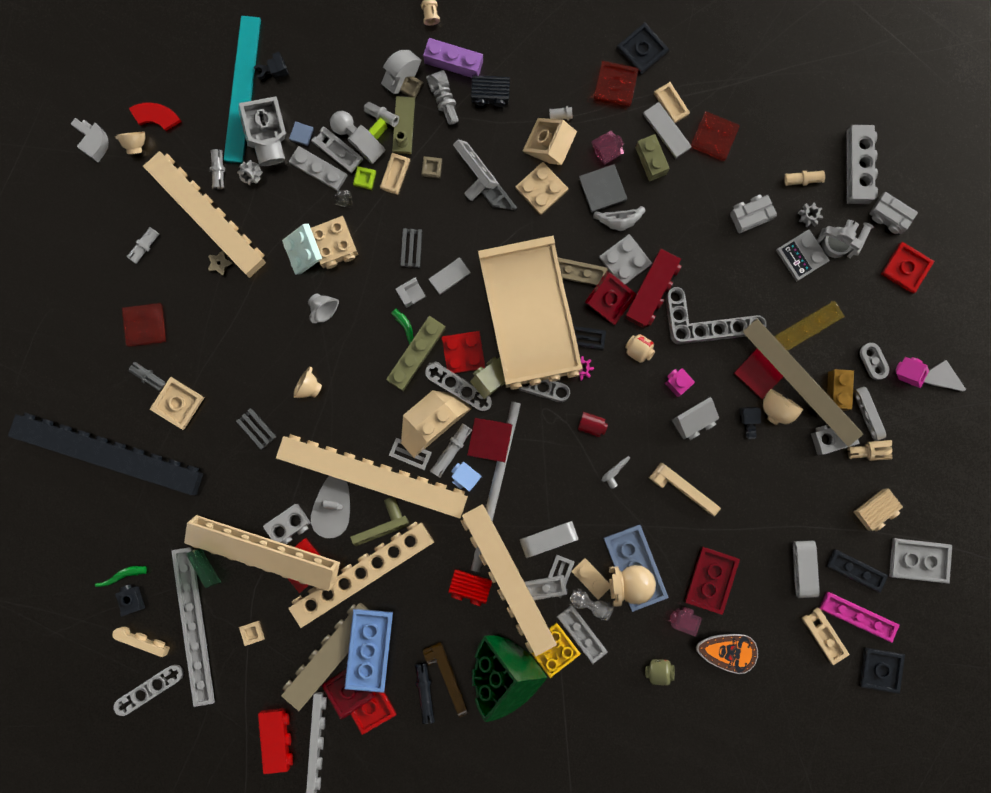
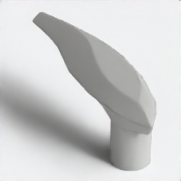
M629 456L603 475L602 481H607L611 489L617 486L613 477L629 461Z

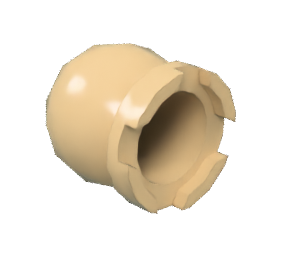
M632 565L626 567L621 572L618 566L609 567V573H613L612 579H609L611 599H615L613 606H622V601L624 600L630 604L639 605L646 603L652 598L656 589V582L653 574L647 568Z

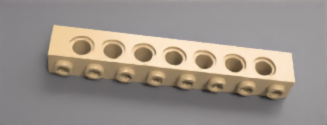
M414 522L407 527L408 531L403 535L399 532L391 537L392 542L386 546L382 543L374 548L375 553L369 556L366 553L358 558L359 563L352 567L349 564L341 569L342 574L337 576L336 583L330 589L333 592L332 599L328 600L324 597V590L313 587L308 591L309 595L305 598L299 596L291 602L293 605L289 607V610L300 628L434 543L423 523L418 524ZM408 536H413L416 540L413 547H409L405 543V539ZM392 546L399 549L397 557H391L389 554V549ZM375 557H379L383 561L380 568H376L373 565ZM358 568L365 569V578L361 579L356 575ZM342 578H346L349 581L348 589H343L340 586ZM308 600L316 602L315 610H310L307 607Z

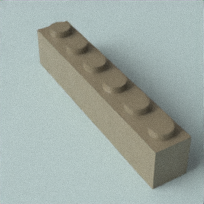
M359 603L357 606L355 604L351 606L347 611L349 616L345 621L341 619L335 625L334 629L336 631L332 636L328 634L321 642L323 647L319 651L315 649L308 657L310 662L307 666L302 665L295 673L297 675L296 679L293 682L289 680L282 688L285 692L281 696L298 711L304 707L348 654L353 609L369 610L362 603Z

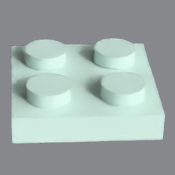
M302 224L282 240L295 275L302 274L322 259L309 224Z

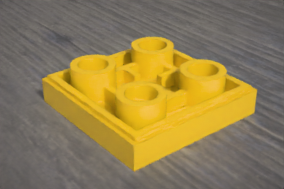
M557 622L549 628L557 645L538 656H535L534 652L531 653L550 678L581 655Z

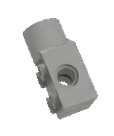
M277 96L239 103L238 111L247 146L255 148L259 166H271L285 161L281 142L285 139L286 131Z

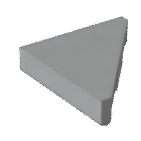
M947 360L930 369L924 381L927 384L954 389L960 392L966 390Z

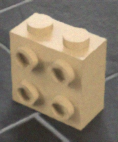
M343 216L311 228L322 257L319 262L323 268H333L337 266L338 262H349L358 255Z

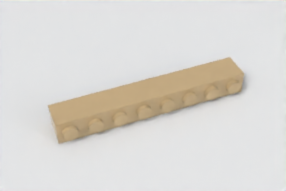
M159 151L143 167L250 278L266 263L262 259L265 255L257 247L253 249L249 245L252 242L245 234L239 235L237 232L239 228L232 221L228 223L224 219L226 214L219 207L215 209L211 205L213 201L206 193L202 196L198 192L201 188L193 180L189 182L186 179L188 176L181 167L177 169L173 165L175 161L168 154L164 156Z
M482 504L463 514L461 523L466 531L470 530L472 534L470 540L474 548L479 547L482 553L479 557L484 566H489L491 571L488 574L492 582H497L500 589L497 591L502 601L506 599L509 604L507 611L511 618L515 617L519 623L516 625V628L521 636L525 635L528 641L525 645L530 654L534 652L535 656H538L555 647L557 643L484 505Z
M198 515L187 522L184 543L191 545L193 548H200L209 551L211 554H218L227 557L229 560H236L245 563L247 566H254L263 569L265 572H272L281 575L283 578H290L299 581L301 584L317 587L320 590L329 591L336 583L340 564L338 561Z

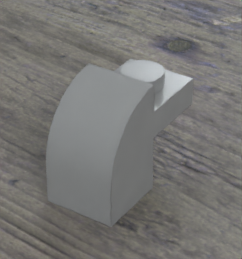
M410 50L395 52L383 66L386 69V73L381 84L393 94H398L405 77L415 76L422 60Z
M75 118L71 125L85 135L77 147L93 160L99 162L108 149L109 142L106 133L96 123L92 126L85 120L80 122Z

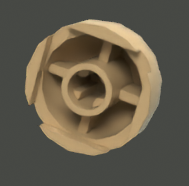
M770 389L763 401L764 412L768 415L767 419L776 425L779 422L783 424L792 423L803 411V408L772 389Z

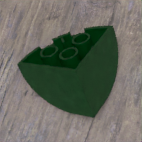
M494 635L484 636L475 654V658H477L475 669H472V686H475L477 695L475 702L485 722L494 721L512 713L526 703L548 678L533 657L522 647L511 640Z

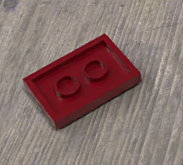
M701 547L685 603L723 615L740 559Z

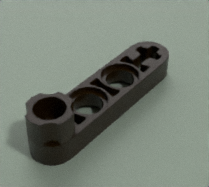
M439 642L422 649L428 666L438 663L459 718L468 715L466 703L442 643Z

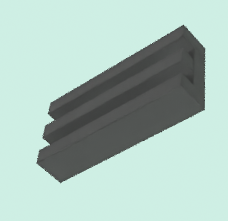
M403 228L401 267L420 268L422 229L409 230ZM407 234H410L408 263H405ZM414 234L418 235L416 263H412Z
M251 408L236 421L261 450L277 438ZM250 415H252L253 418L261 425V427L269 434V439H267L266 436L259 430V428L251 421V419L249 418ZM246 420L248 424L256 431V433L263 439V444L243 423V421Z

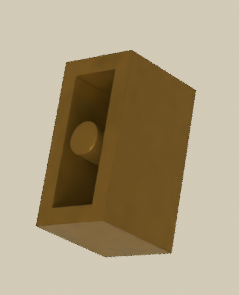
M834 369L828 372L827 394L842 411L851 410L854 371Z

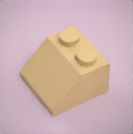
M538 118L523 152L549 164L562 165L577 131L564 120Z

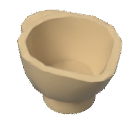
M145 132L124 133L115 136L122 147L126 149L127 154L142 152L141 147L144 145Z
M309 366L300 377L294 390V398L309 396L315 398L318 395L322 384L318 383L317 378L311 373L312 367Z

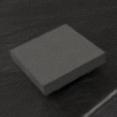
M615 164L579 176L591 213L627 201V196Z

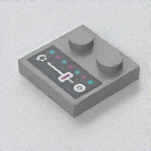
M810 230L805 231L776 250L796 282L830 261Z

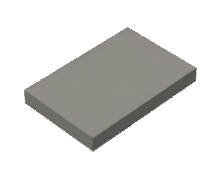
M892 538L889 577L949 583L952 545Z

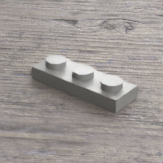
M300 146L297 147L289 160L291 165L336 191L340 189L347 177L345 172Z

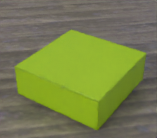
M379 118L370 128L369 132L376 140L387 129L386 122Z
M357 166L353 185L372 190L376 170Z

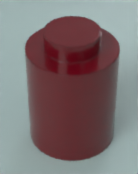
M583 412L578 430L600 437L601 434L605 435L608 424L605 423L604 418Z

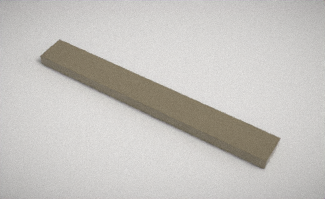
M758 319L742 331L848 447L863 435V432Z

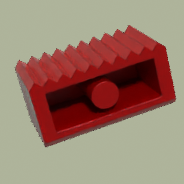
M455 569L448 593L452 594V598L462 600L463 597L471 599V604L481 606L482 603L486 604L492 580Z

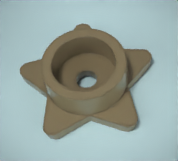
M221 251L217 256H208L211 261L208 271H218L221 275H224L226 268L232 265V262L225 259L224 251Z

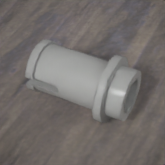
M566 106V108L549 109L550 119H567V121L573 119L572 107L568 108Z

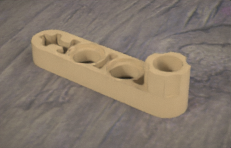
M660 463L649 477L661 488H664L667 482L671 483L712 516H716L721 509L663 463Z

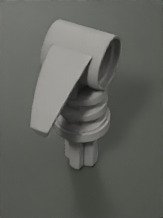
M442 70L426 76L429 88L434 94L437 103H439V111L444 112L449 125L457 123L458 117L454 109L456 101L452 99L453 96L450 93L445 71Z

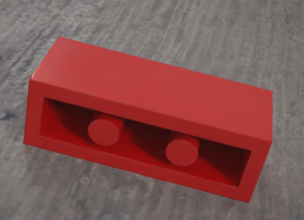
M285 708L262 710L258 713L263 774L287 772L291 768L290 765H293V755L289 753L291 734L287 733L289 714L286 713Z

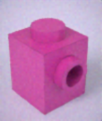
M905 357L903 362L898 363L896 374L899 380L921 388L929 373V369L921 360L914 357L911 359Z
M683 368L679 371L674 369L667 376L669 380L665 382L677 397L695 383Z

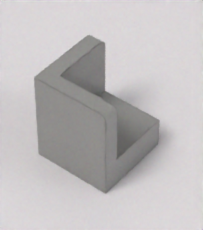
M416 278L396 288L406 308L425 298V294Z

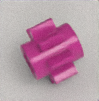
M583 356L580 360L581 365L586 366V372L582 371L579 373L580 381H582L585 375L590 378L591 375L588 371L594 370V367L589 366L591 359L585 361Z

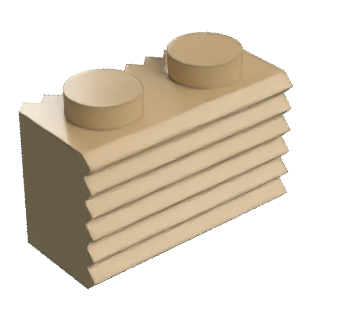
M882 489L857 508L854 513L868 531H878L885 526L883 522L888 518L892 520L900 514L899 510L903 506L890 489Z

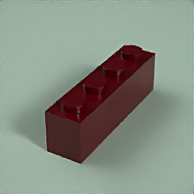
M660 249L624 319L644 329L647 324L651 326L656 317L653 314L655 309H660L664 298H662L663 293L670 290L673 284L670 281L672 276H677L682 267L679 265L681 258Z

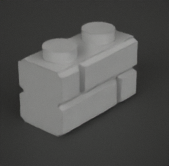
M885 192L879 197L869 214L873 216L872 219L875 222L887 225L892 233L902 234L908 229L918 212Z
M761 195L755 196L747 204L744 202L736 204L730 213L739 234L773 220L777 216L768 195L764 197Z

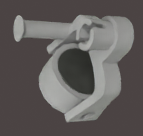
M847 220L844 228H834L831 226L823 228L817 242H821L824 253L829 257L839 258L848 253L847 257L851 258L853 255H859L870 230L874 226L869 223H863L864 227L857 239L855 231L859 224L857 222L853 224V220Z

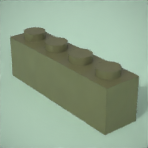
M429 316L386 380L401 391H404L445 331L446 326Z

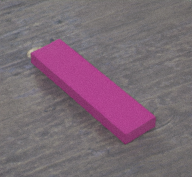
M826 592L819 608L891 643L900 626L830 592Z

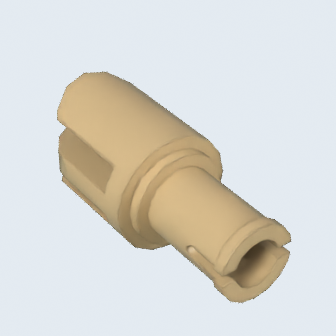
M892 440L867 442L865 446L848 447V451H850L848 452L849 459L866 457L869 461L892 459V447H890L892 446Z

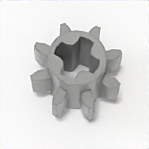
M249 160L247 163L243 162L239 166L240 170L237 173L244 183L250 185L252 182L257 183L261 179L259 176L263 172L259 164Z
M806 203L803 206L804 210L798 212L801 215L799 222L803 221L806 227L811 223L816 226L818 224L817 220L823 218L820 215L822 208L816 207L815 203L811 206H808Z

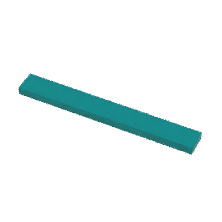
M241 16L224 153L225 162L241 164L244 162L246 138L238 107L239 103L251 101L254 66L256 65L261 24L260 17Z

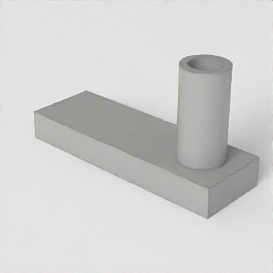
M457 140L453 144L479 178L465 191L468 199L473 201L485 188L494 189L499 184L466 141Z

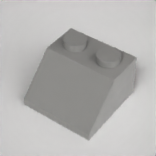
M709 397L672 419V422L683 439L689 438L691 440L700 435L698 431L704 427L708 430L715 426V421L719 419L712 398Z

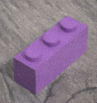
M432 38L428 39L423 54L425 64L471 78L472 75L479 76L483 64V54Z

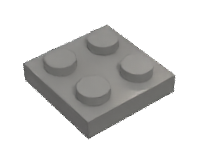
M630 234L599 256V259L608 268L609 272L625 285L652 265V262Z

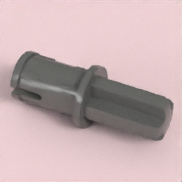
M137 362L133 363L134 367L130 366L129 373L141 379L143 384L147 383L157 391H161L166 385L165 381L154 375L152 370L148 371Z

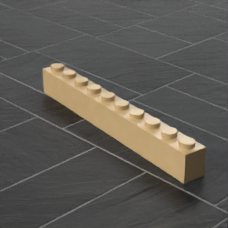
M291 434L289 438L283 436L276 456L277 459L461 519L468 496L464 495L465 491L454 488V491L446 489L447 485L438 482L432 485L428 483L429 479L420 476L416 480L409 477L410 473L399 470V473L391 471L392 467L383 464L377 467L373 465L374 461L365 458L361 462L355 460V455L344 452V455L336 453L337 449L328 446L322 449L318 447L319 443L310 440L306 444L300 442V437Z

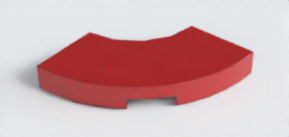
M141 103L129 108L140 126L146 123H155L167 131L182 122L171 109L161 104Z

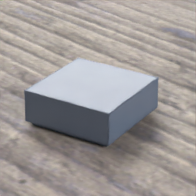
M295 121L289 139L290 141L308 146L314 128Z

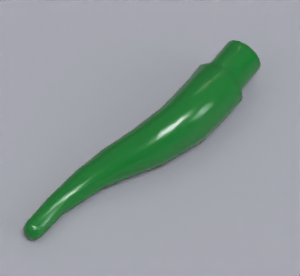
M396 308L391 314L404 328L407 340L411 344L414 339L412 326L407 317Z
M146 566L126 567L118 571L109 580L103 583H96L95 587L111 585L126 576L146 574Z

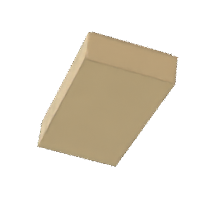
M671 82L654 91L655 97L674 123L690 114Z
M395 153L391 154L380 185L381 190L396 195L399 194L410 163L409 158Z

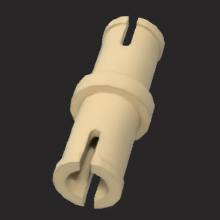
M804 170L802 173L785 174L786 186L797 184L807 186L808 183L825 182L824 170L815 172Z

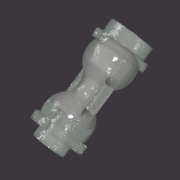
M578 589L577 592L573 591L569 599L572 602L571 607L578 609L589 608L593 615L601 621L603 619L608 621L614 608L609 602L602 600L594 602L590 600L589 596L581 589Z

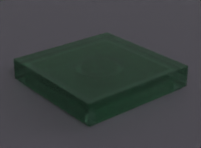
M202 549L192 550L187 553L186 556L205 588L221 583Z

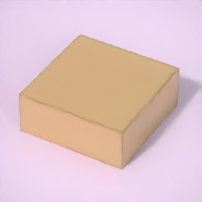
M259 621L239 627L245 646L265 639Z

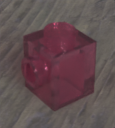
M612 131L592 141L596 156L604 164L624 153L622 145H624L623 140Z
M683 606L682 610L677 608L676 612H672L669 622L672 623V628L696 637L702 618L694 615V610Z

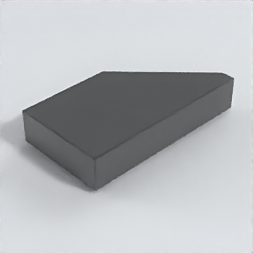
M499 184L494 189L485 188L481 192L492 208L514 211L517 209L516 205Z

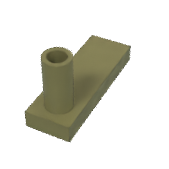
M396 96L395 115L399 116V122L394 127L393 153L412 154L415 97Z
M395 497L384 500L391 521L351 536L353 545L359 546L410 526L408 518L406 516L402 517Z

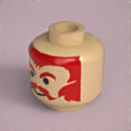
M641 334L633 335L625 347L627 355L640 363L646 359L650 360L655 353L653 350L654 343Z

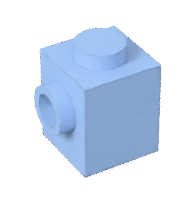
M465 462L462 464L457 463L451 471L453 473L451 477L455 479L452 483L460 489L465 487L468 491H471L482 477Z

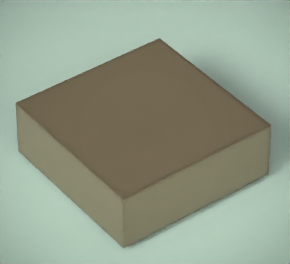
M414 76L405 77L400 92L408 97L416 98L424 83Z
M424 156L421 176L440 178L442 158Z

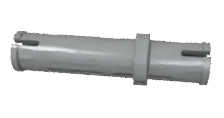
M463 423L461 424L456 434L449 439L448 446L436 464L430 470L433 474L441 478L460 448H463V443L472 432V429Z

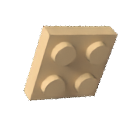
M544 162L515 186V189L540 215L568 191V187Z
M170 377L150 410L184 430L205 397Z

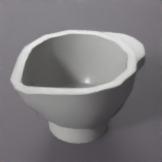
M314 294L308 301L311 311L309 320L312 323H317L330 319L338 307L339 300L329 296Z

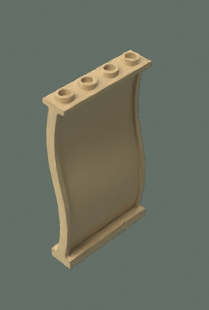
M554 236L478 251L506 388L510 387L513 390L521 388L523 384L527 383L533 386L541 384L542 380L548 379L549 382L560 380V377L566 375L568 378L579 376L583 367L562 281Z

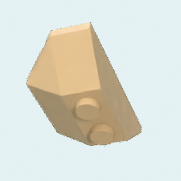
M432 390L403 415L401 444L415 458L469 412L472 407L452 393Z

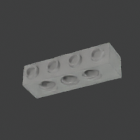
M851 125L846 131L847 204H870L878 195V188L875 187V180L878 175L877 168H875V161L877 160V150H875L877 132H875V125ZM859 143L864 144L865 147H866V150L862 149V148L859 146ZM859 161L864 162L866 168L861 167ZM859 180L865 181L866 187L862 186Z

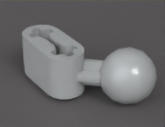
M337 111L330 118L331 129L339 135L347 134L349 136L348 141L371 164L385 152V148L365 127L360 125L356 128L353 125V117L348 112Z

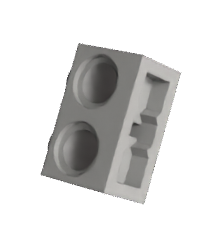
M827 425L818 427L816 432L811 433L817 455L827 454L848 447ZM824 434L829 438L827 445L822 442ZM857 439L850 446L860 444L859 440Z
M294 504L265 524L263 528L271 540L288 544L292 541L291 537L294 534L298 533L300 535L308 530L307 525L311 522L300 506ZM295 515H298L301 519L298 526L292 524V518ZM279 526L283 527L285 531L282 537L276 535V529Z

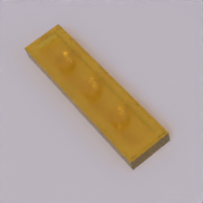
M833 301L774 337L788 351L845 316L837 303Z

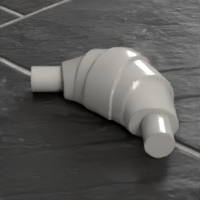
M640 206L636 210L605 213L596 211L593 217L609 226L610 229L624 231L634 226L642 214L645 213V208Z

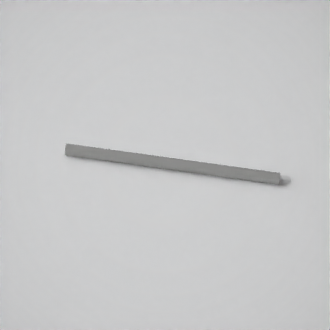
M511 402L506 422L513 425L505 463L499 461L496 463L486 505V511L492 521L521 405L517 402ZM479 547L475 550L471 570L475 572H480L482 561L479 557L482 553Z

